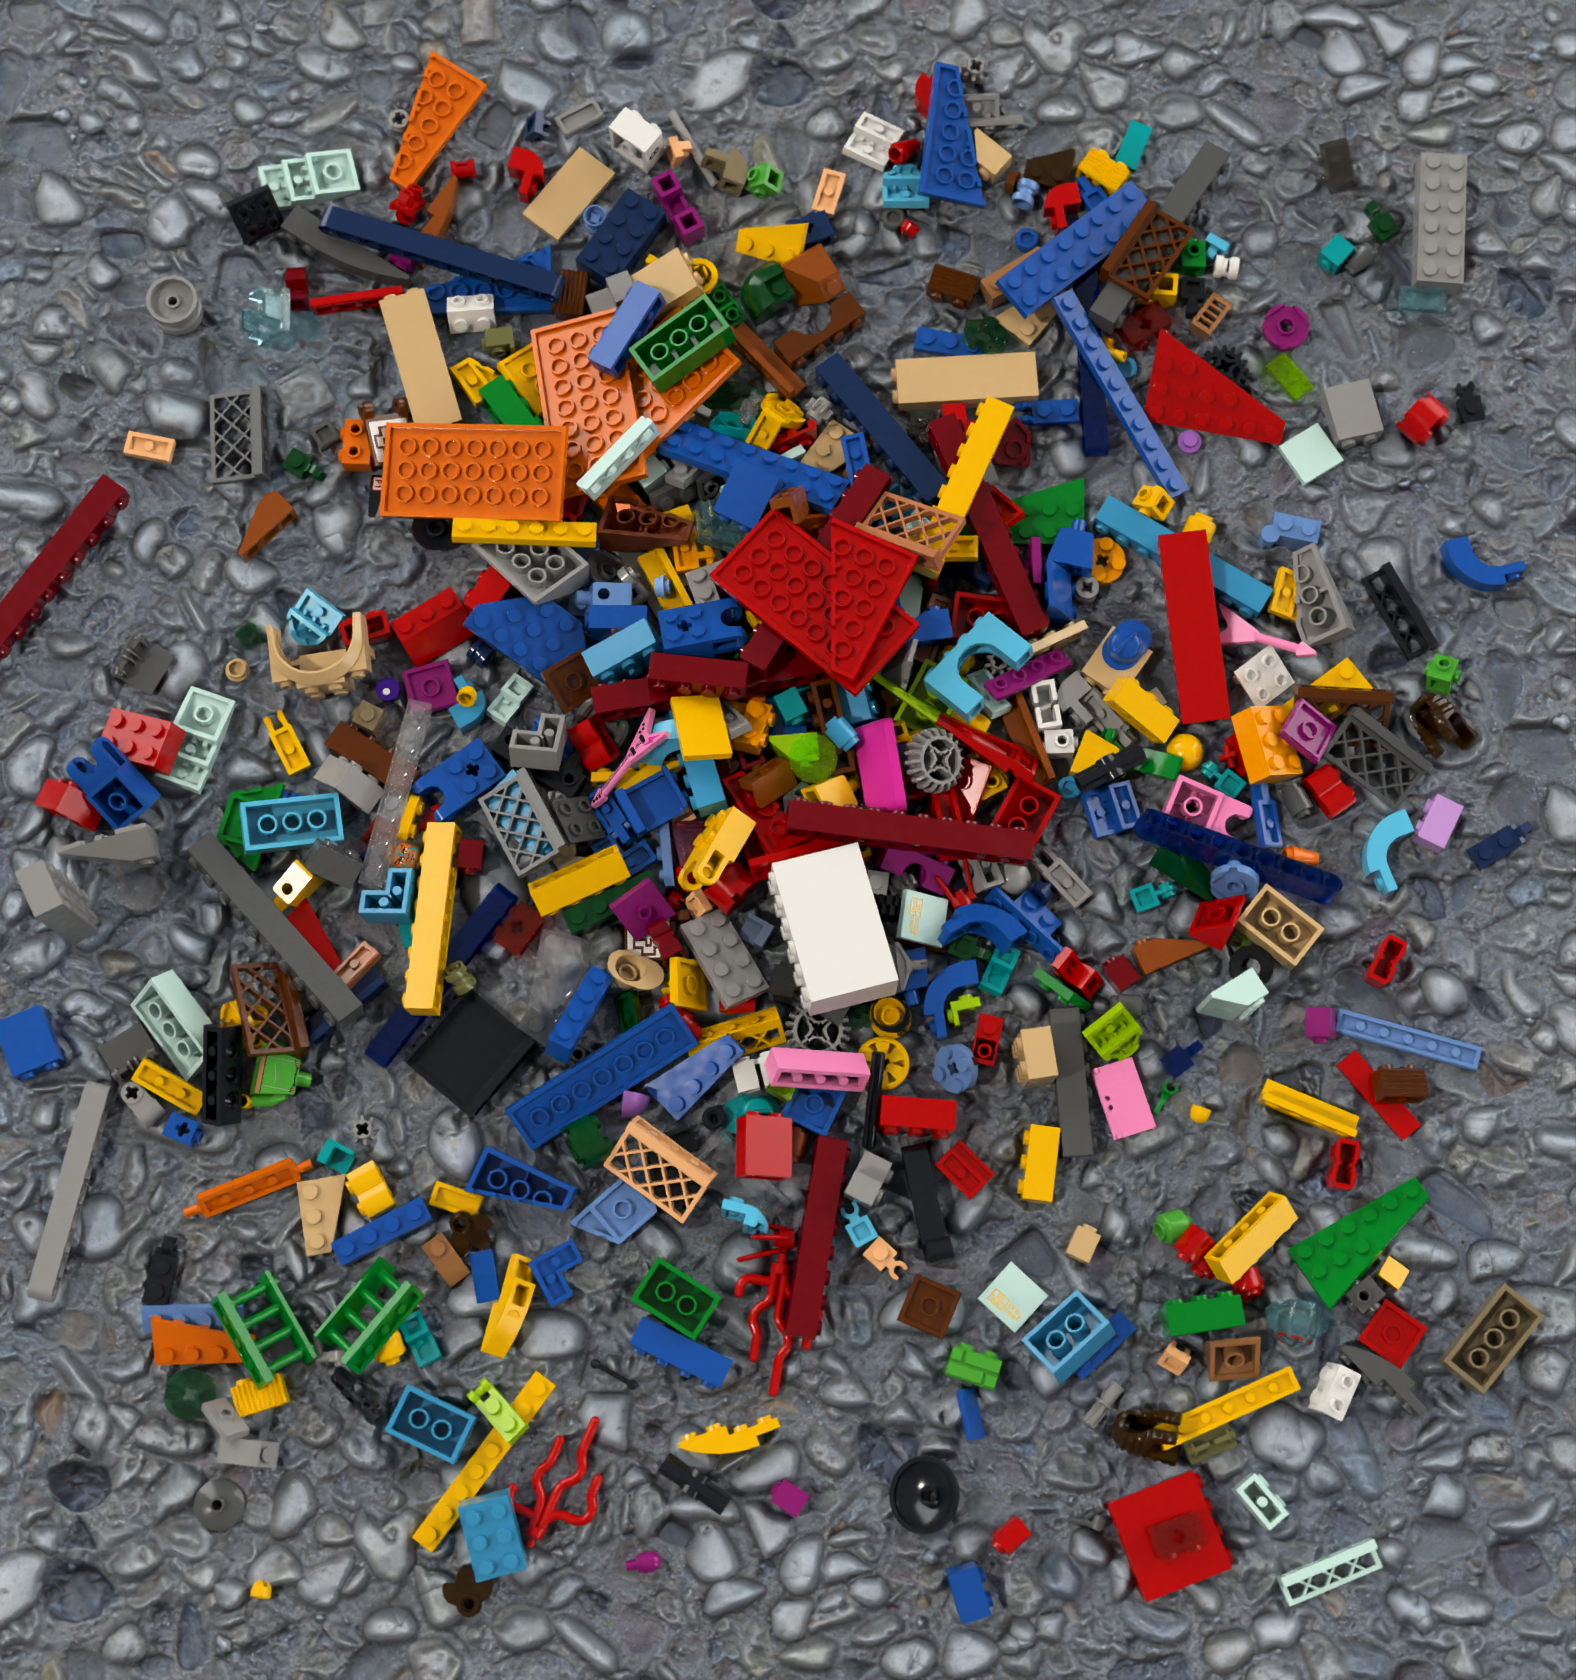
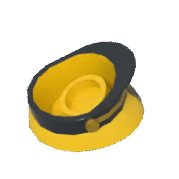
M893 995L877 999L871 1005L868 1013L869 1023L873 1031L880 1037L897 1039L910 1029L912 1023V1014L906 1002Z

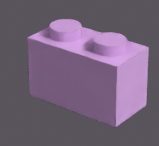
M1439 794L1432 800L1428 798L1422 809L1425 815L1422 821L1418 819L1414 826L1413 833H1415L1412 841L1439 854L1445 848L1464 806Z

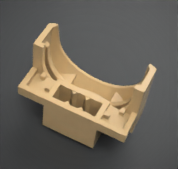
M352 612L353 634L348 650L341 649L300 655L295 661H290V658H286L284 655L281 630L273 628L272 624L266 625L272 683L284 690L293 689L296 685L299 691L311 697L312 700L324 699L325 695L328 694L346 696L349 694V691H355L354 679H362L366 677L365 674H371V660L376 659L375 650L369 646L366 617L361 612Z

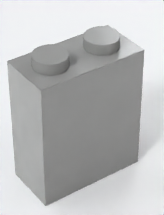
M1369 379L1323 389L1320 401L1335 448L1342 447L1343 449H1348L1355 446L1356 443L1365 442V444H1371L1379 440L1384 428Z

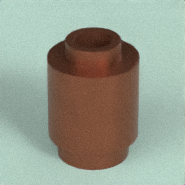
M792 1126V1163L801 1164L802 1158H805L809 1135L805 1133L804 1128Z

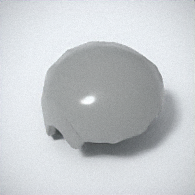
M998 864L1004 879V883L998 887L1005 894L1018 897L1028 890L1031 886L1032 876L1027 866Z

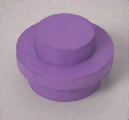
M1184 431L1178 438V447L1184 453H1195L1201 446V438L1194 431Z

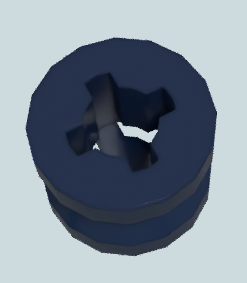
M480 638L470 647L466 656L470 660L474 659L477 662V666L483 669L492 661L496 655V650L493 647L489 648L486 642Z

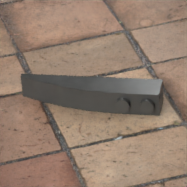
M298 205L294 207L281 225L285 240L292 245L297 243L311 257L316 255L344 271L392 286L402 285L403 288L411 289L413 286L411 277L362 245L321 232L318 229L320 219Z

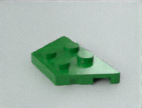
M282 783L271 787L252 788L249 791L231 792L216 837L254 873H258L264 853L244 854L239 805L241 802L281 798L286 787Z

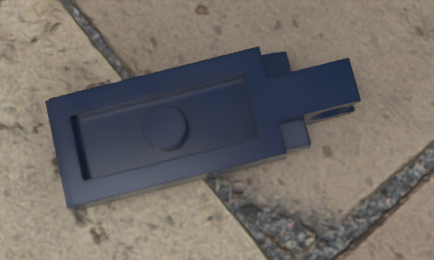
M1529 821L1519 827H1516L1514 823L1507 825L1472 846L1466 852L1479 871L1519 848L1525 842L1523 836L1531 832L1533 827Z

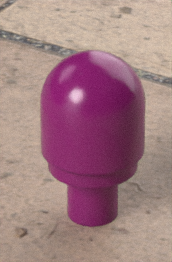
M655 1551L643 1552L636 1555V1559L626 1561L627 1571L638 1569V1572L643 1574L655 1572L661 1567L662 1559Z

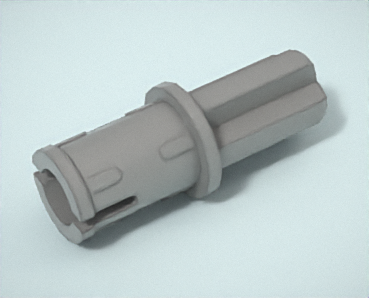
M1111 1380L1100 1397L1095 1398L1096 1402L1084 1416L1083 1421L1088 1426L1095 1428L1107 1411L1112 1410L1111 1406L1124 1389Z

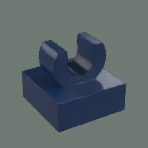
M536 110L526 118L524 140L533 142L537 138L546 140L550 137L549 133L543 131V128L547 129L551 126L550 121L544 120L545 113Z

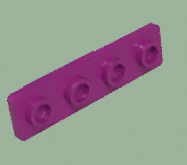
M1056 648L1025 663L1018 672L1012 669L986 681L983 687L996 701H1000L1071 667L1072 662Z

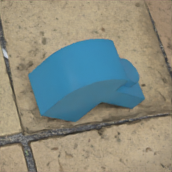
M462 675L453 679L458 690L465 686L474 688L470 679L465 681ZM482 690L477 692V699L473 706L464 707L457 703L448 708L462 735L477 727L485 718L487 702Z

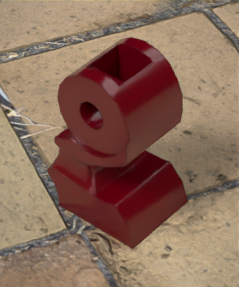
M306 267L286 268L285 283L288 293L285 294V302L288 311L310 310V303L307 297L309 290Z
M664 917L646 925L654 946L658 947L665 969L670 967L671 957L685 958L678 939L675 938L674 932L670 930Z

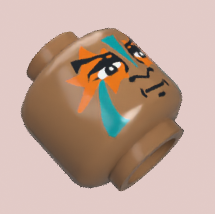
M400 841L396 847H390L386 860L390 861V868H412L418 873L421 867V849L418 846Z

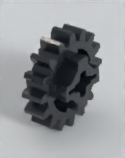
M1223 345L1222 350H1219L1217 346L1213 347L1212 352L1207 350L1204 355L1205 357L1201 358L1208 364L1213 360L1212 367L1241 388V384H1245L1247 380L1246 375L1249 372L1248 368H1244L1248 361L1241 360L1243 353L1235 354V347H1232L1229 351L1226 345ZM1238 372L1237 378L1233 380V375Z

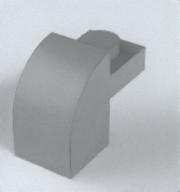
M1075 671L1060 685L1056 704H1059L1061 718L1069 713L1072 723L1077 727L1081 726L1084 730L1092 723L1093 717L1079 701L1092 688Z
M220 1436L216 1462L276 1469L280 1443L244 1438L225 1443Z

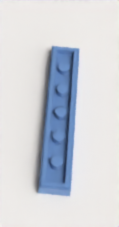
M1337 1009L1336 1034L1476 1072L1478 1069L1482 1047L1349 1010Z

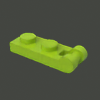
M484 1377L479 1382L480 1385L475 1390H471L467 1397L477 1406L507 1443L513 1445L530 1426L498 1389ZM488 1392L491 1396L484 1402L481 1397Z

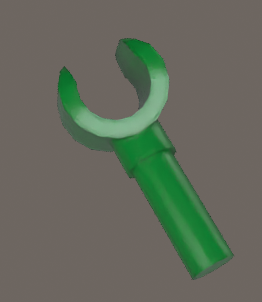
M1105 727L1100 737L1118 747L1119 751L1123 750L1124 748L1115 740L1118 732L1112 728L1108 729Z
M1170 1080L1166 1081L1161 1087L1162 1095L1153 1110L1156 1114H1159L1164 1103L1178 1090V1085H1176L1173 1092L1167 1090L1166 1085Z

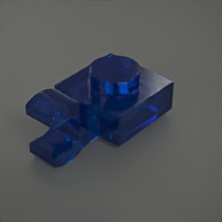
M1196 1040L1185 1050L1178 1045L1159 1061L1175 1080L1194 1065L1190 1058L1202 1050L1204 1046L1199 1040Z

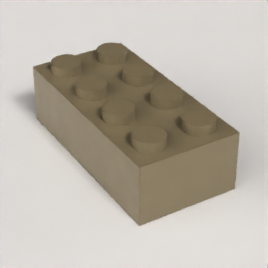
M1506 1283L1498 1284L1438 1359L1437 1363L1474 1394L1484 1395L1545 1315Z

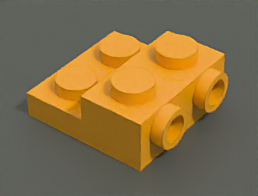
M728 700L752 726L751 731L732 740L729 738L731 749L760 755L762 747L765 748L769 739L768 731L776 722V713H774L773 705L752 700L748 704Z

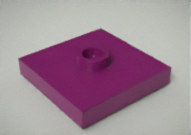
M1031 537L1023 551L1022 566L1027 567L1031 577L1029 582L1032 588L1037 590L1042 584L1040 537Z
M448 659L402 671L414 718L446 710L458 703L456 699L458 693Z
M1301 697L1294 704L1278 736L1313 764H1316L1320 761L1338 726Z
M650 877L609 905L636 942L649 934L646 929L647 924L662 917L667 921L676 914Z

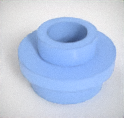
M660 575V577L654 580L656 597L666 599L667 594H671V581L666 579L665 575Z

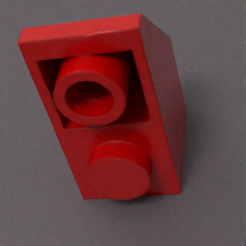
M983 1013L979 1014L971 1049L974 1055L972 1057L974 1063L994 1067L1004 1018Z

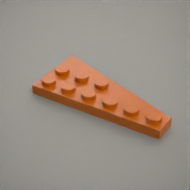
M432 50L429 55L427 68H425L420 89H418L406 132H404L399 153H397L389 177L390 182L401 189L407 190L409 184L416 185L488 89L487 84Z

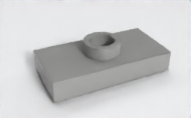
M226 1397L202 1403V1412L225 1443L248 1436V1426Z

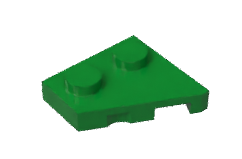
M1039 967L1033 974V976L1040 980L1038 983L1040 987L1049 993L1051 990L1057 992L1058 994L1055 998L1068 1006L1069 1003H1072L1086 1013L1092 1006L1091 1003L1081 998Z

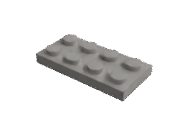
M719 908L680 925L679 931L725 1010L768 992L770 987L728 916Z

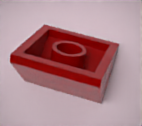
M1245 895L1212 900L1211 903L1208 901L1200 902L1189 928V935L1222 951L1246 900Z

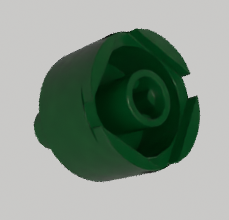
M586 1114L560 1128L562 1135L567 1133L568 1139L565 1140V1143L578 1165L584 1164L581 1169L583 1172L605 1161L610 1156L611 1150H613L607 1136L602 1137L599 1130L601 1124L595 1114L592 1116Z

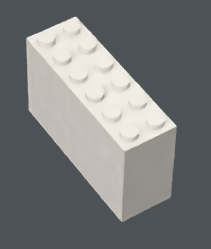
M858 842L772 863L771 872L768 873V889L770 895L775 894L774 909L777 918L781 917L782 926H780L782 938L784 941L788 940L787 955L790 964H795L793 975L796 986H801L802 995H800V1001L803 1010L808 1009L809 1016L895 995L899 979Z

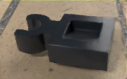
M1469 381L1467 384L1468 391H1464L1460 383L1455 387L1456 395L1461 398L1455 402L1461 424L1481 421L1486 417L1480 395L1473 396L1475 386L1472 381Z

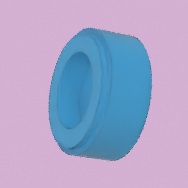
M1127 357L1124 363L1115 362L1126 381L1134 378L1137 365L1132 358Z
M1073 776L1063 777L1057 785V794L1061 795V799L1065 801H1073L1081 793L1075 784Z

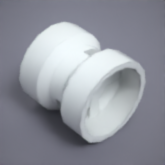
M1216 254L1212 277L1221 278L1223 276L1227 277L1228 280H1236L1240 257L1225 258L1224 255Z

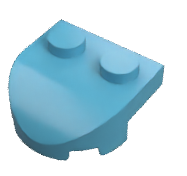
M897 164L894 165L892 171L884 173L882 190L883 208H929V197L918 195L921 171L917 170L916 165Z
M306 588L295 607L290 608L288 611L289 633L295 641L302 645H320L333 638L339 629L338 623L343 622L347 615L311 588Z
M730 1197L729 1200L723 1199L721 1217L743 1222V1233L752 1235L756 1234L757 1230H760L759 1234L768 1233L767 1221L757 1208L744 1204V1200L737 1197Z

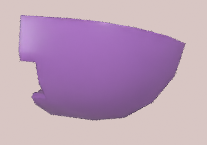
M624 1090L621 1112L622 1120L633 1119L640 1115L648 1107L650 1097L645 1094Z

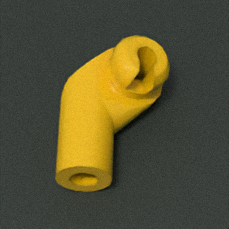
M1103 337L1102 341L1113 360L1124 363L1127 358V352L1115 349L1113 346L1115 340L1113 338Z

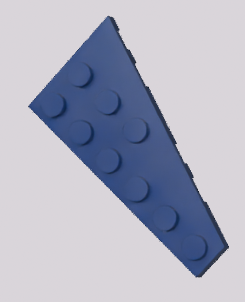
M936 62L933 70L918 195L984 209L986 204L981 192V178L978 177L977 158L972 132L967 121L968 112L963 100L964 92L959 66Z
M551 245L543 247V250L534 253H525L523 257L514 259V261L552 272ZM462 275L455 277L452 281L443 284L437 283L424 288L433 317L447 316L448 297L493 294L495 315L552 313L551 302L465 276L462 277Z

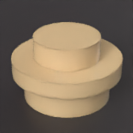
M236 658L228 662L225 672L231 681L242 682L249 676L250 668L246 661Z

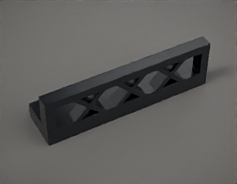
M1390 561L1382 565L1378 571L1361 579L1363 587L1407 661L1434 648L1438 643ZM1379 577L1384 584L1383 591L1374 590L1369 582ZM1384 598L1394 601L1396 605L1394 612L1385 610L1382 605ZM1396 618L1405 620L1408 625L1406 632L1396 629L1394 625ZM1407 639L1416 640L1421 649L1410 653L1406 646Z

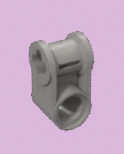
M128 1082L122 1087V1099L133 1110L135 1116L145 1127L149 1128L167 1112L159 1101L138 1083ZM132 1089L137 1091L138 1097L136 1099L131 1097L130 1091Z

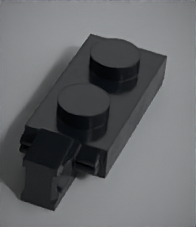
M164 1235L161 1248L156 1247L141 1302L152 1305H169L180 1260L178 1258L179 1251H174L177 1238Z

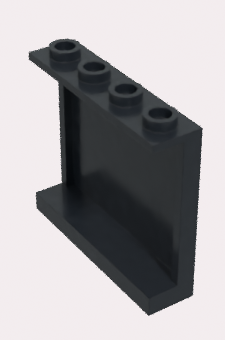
M471 989L463 995L455 994L453 1004L449 1008L446 1006L440 1011V1016H437L439 1020L433 1027L429 1025L422 1032V1039L417 1045L412 1044L404 1054L406 1058L403 1061L473 1120L534 1050L537 1044Z

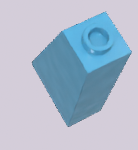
M512 769L495 788L518 774ZM519 784L510 788L508 796L518 798L521 790ZM493 798L486 804L489 809L497 811L501 799ZM506 800L503 812L513 814L516 802ZM521 804L518 815L528 817L531 810L530 805ZM501 816L499 824L507 830L511 818ZM516 819L513 831L523 833L526 821ZM532 823L528 835L538 837L541 825ZM513 836L520 843L521 837ZM526 839L524 848L528 852L533 853L537 841ZM542 842L538 854L545 856L553 851L551 844Z

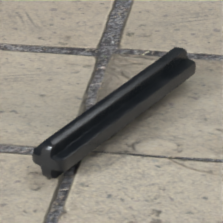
M873 1051L871 1058V1075L869 1077L862 1147L866 1149H874L876 1144L885 1053L881 1051Z

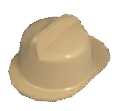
M617 950L608 958V970L614 977L613 982L619 988L625 990L634 988L652 990L659 987L664 980L663 969L657 962L634 952Z

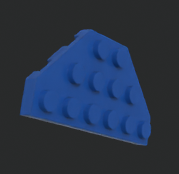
M526 597L478 604L475 605L462 624L545 685L546 683L541 677L540 672L578 649L586 650L582 622L552 600L534 605Z

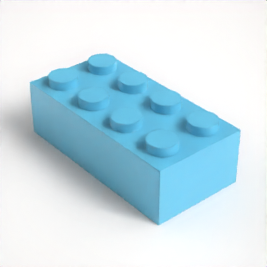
M338 792L241 802L239 805L245 855L312 848L316 838L323 841L327 838L338 845H342L344 842Z

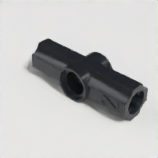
M1135 743L1116 754L1113 752L1097 760L1094 765L1075 774L1073 778L1078 790L1085 794L1105 783L1115 782L1123 777L1126 772L1147 762V758L1142 746Z
M671 1452L658 1470L663 1476L676 1483L684 1493L696 1501H701L719 1515H721L732 1499L729 1493L712 1483L708 1476L695 1467L691 1468Z

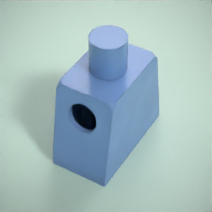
M594 582L588 591L576 590L575 604L587 605V613H589V605H632V583Z

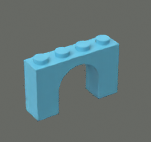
M989 611L984 617L980 616L975 621L973 628L968 633H964L958 639L957 645L952 650L946 651L941 658V662L935 668H930L924 677L926 689L968 723L985 707L983 696L966 684L959 676L960 668L965 660L978 653H990L999 657L1018 672L1033 656L1032 645Z

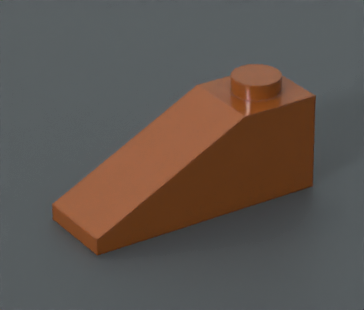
M275 489L271 493H266L260 499V503L255 509L238 552L245 563L298 516L295 509Z
M1146 937L1135 942V947L1132 948L1130 953L1141 977L1144 978L1205 952L1211 946L1197 940L1163 938L1148 940Z

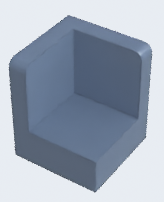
M749 912L747 920L738 935L741 940L763 951L774 932V926Z

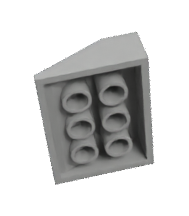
M473 543L471 545L473 550L534 605L570 595L589 582V564L571 547Z

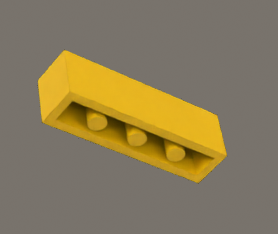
M617 844L527 885L542 917L554 915L560 911V908L567 905H576L582 901V898L589 895H598L611 885H620L631 875Z
M1268 1192L1204 1256V1259L1218 1280L1234 1284L1258 1261L1259 1257L1267 1249L1274 1245L1275 1241L1284 1232L1290 1229L1298 1217L1284 1195Z

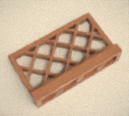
M884 491L864 522H857L855 527L919 555L918 565L939 572L944 565L943 557L967 522L963 517ZM888 500L896 503V507L883 510ZM911 508L916 510V514L903 518L902 511ZM899 513L901 519L887 523L886 517ZM930 515L937 518L936 521L923 525L922 518ZM883 518L884 525L875 528L871 527L873 521ZM919 520L921 526L907 530V523ZM950 522L956 523L953 529L943 531L942 525ZM903 525L904 532L895 535L890 533V529ZM936 527L940 528L941 533L927 537V530ZM923 532L924 539L915 542L910 540V536ZM943 539L944 543L939 550L930 547V543Z

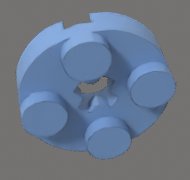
M1230 860L1227 864L1219 866L1211 873V892L1218 899L1245 895V902H1248L1258 893L1260 876L1250 867L1242 865L1240 861Z
M960 1043L940 1047L934 1061L935 1068L932 1071L934 1080L940 1082L944 1089L955 1094L972 1088L978 1077V1067L973 1064L972 1057L974 1055L971 1050ZM955 1063H956V1069L958 1070L957 1073H956L955 1070H954V1064H955Z

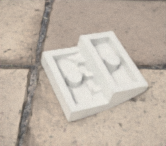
M864 111L855 124L852 135L843 147L842 154L883 172L890 161L888 156L889 148L894 142L901 141L905 130Z

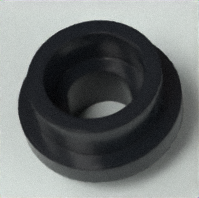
M711 1106L703 1112L702 1122L708 1130L718 1131L726 1124L727 1117L722 1108ZM717 1115L719 1121L711 1123L709 1120L710 1116Z

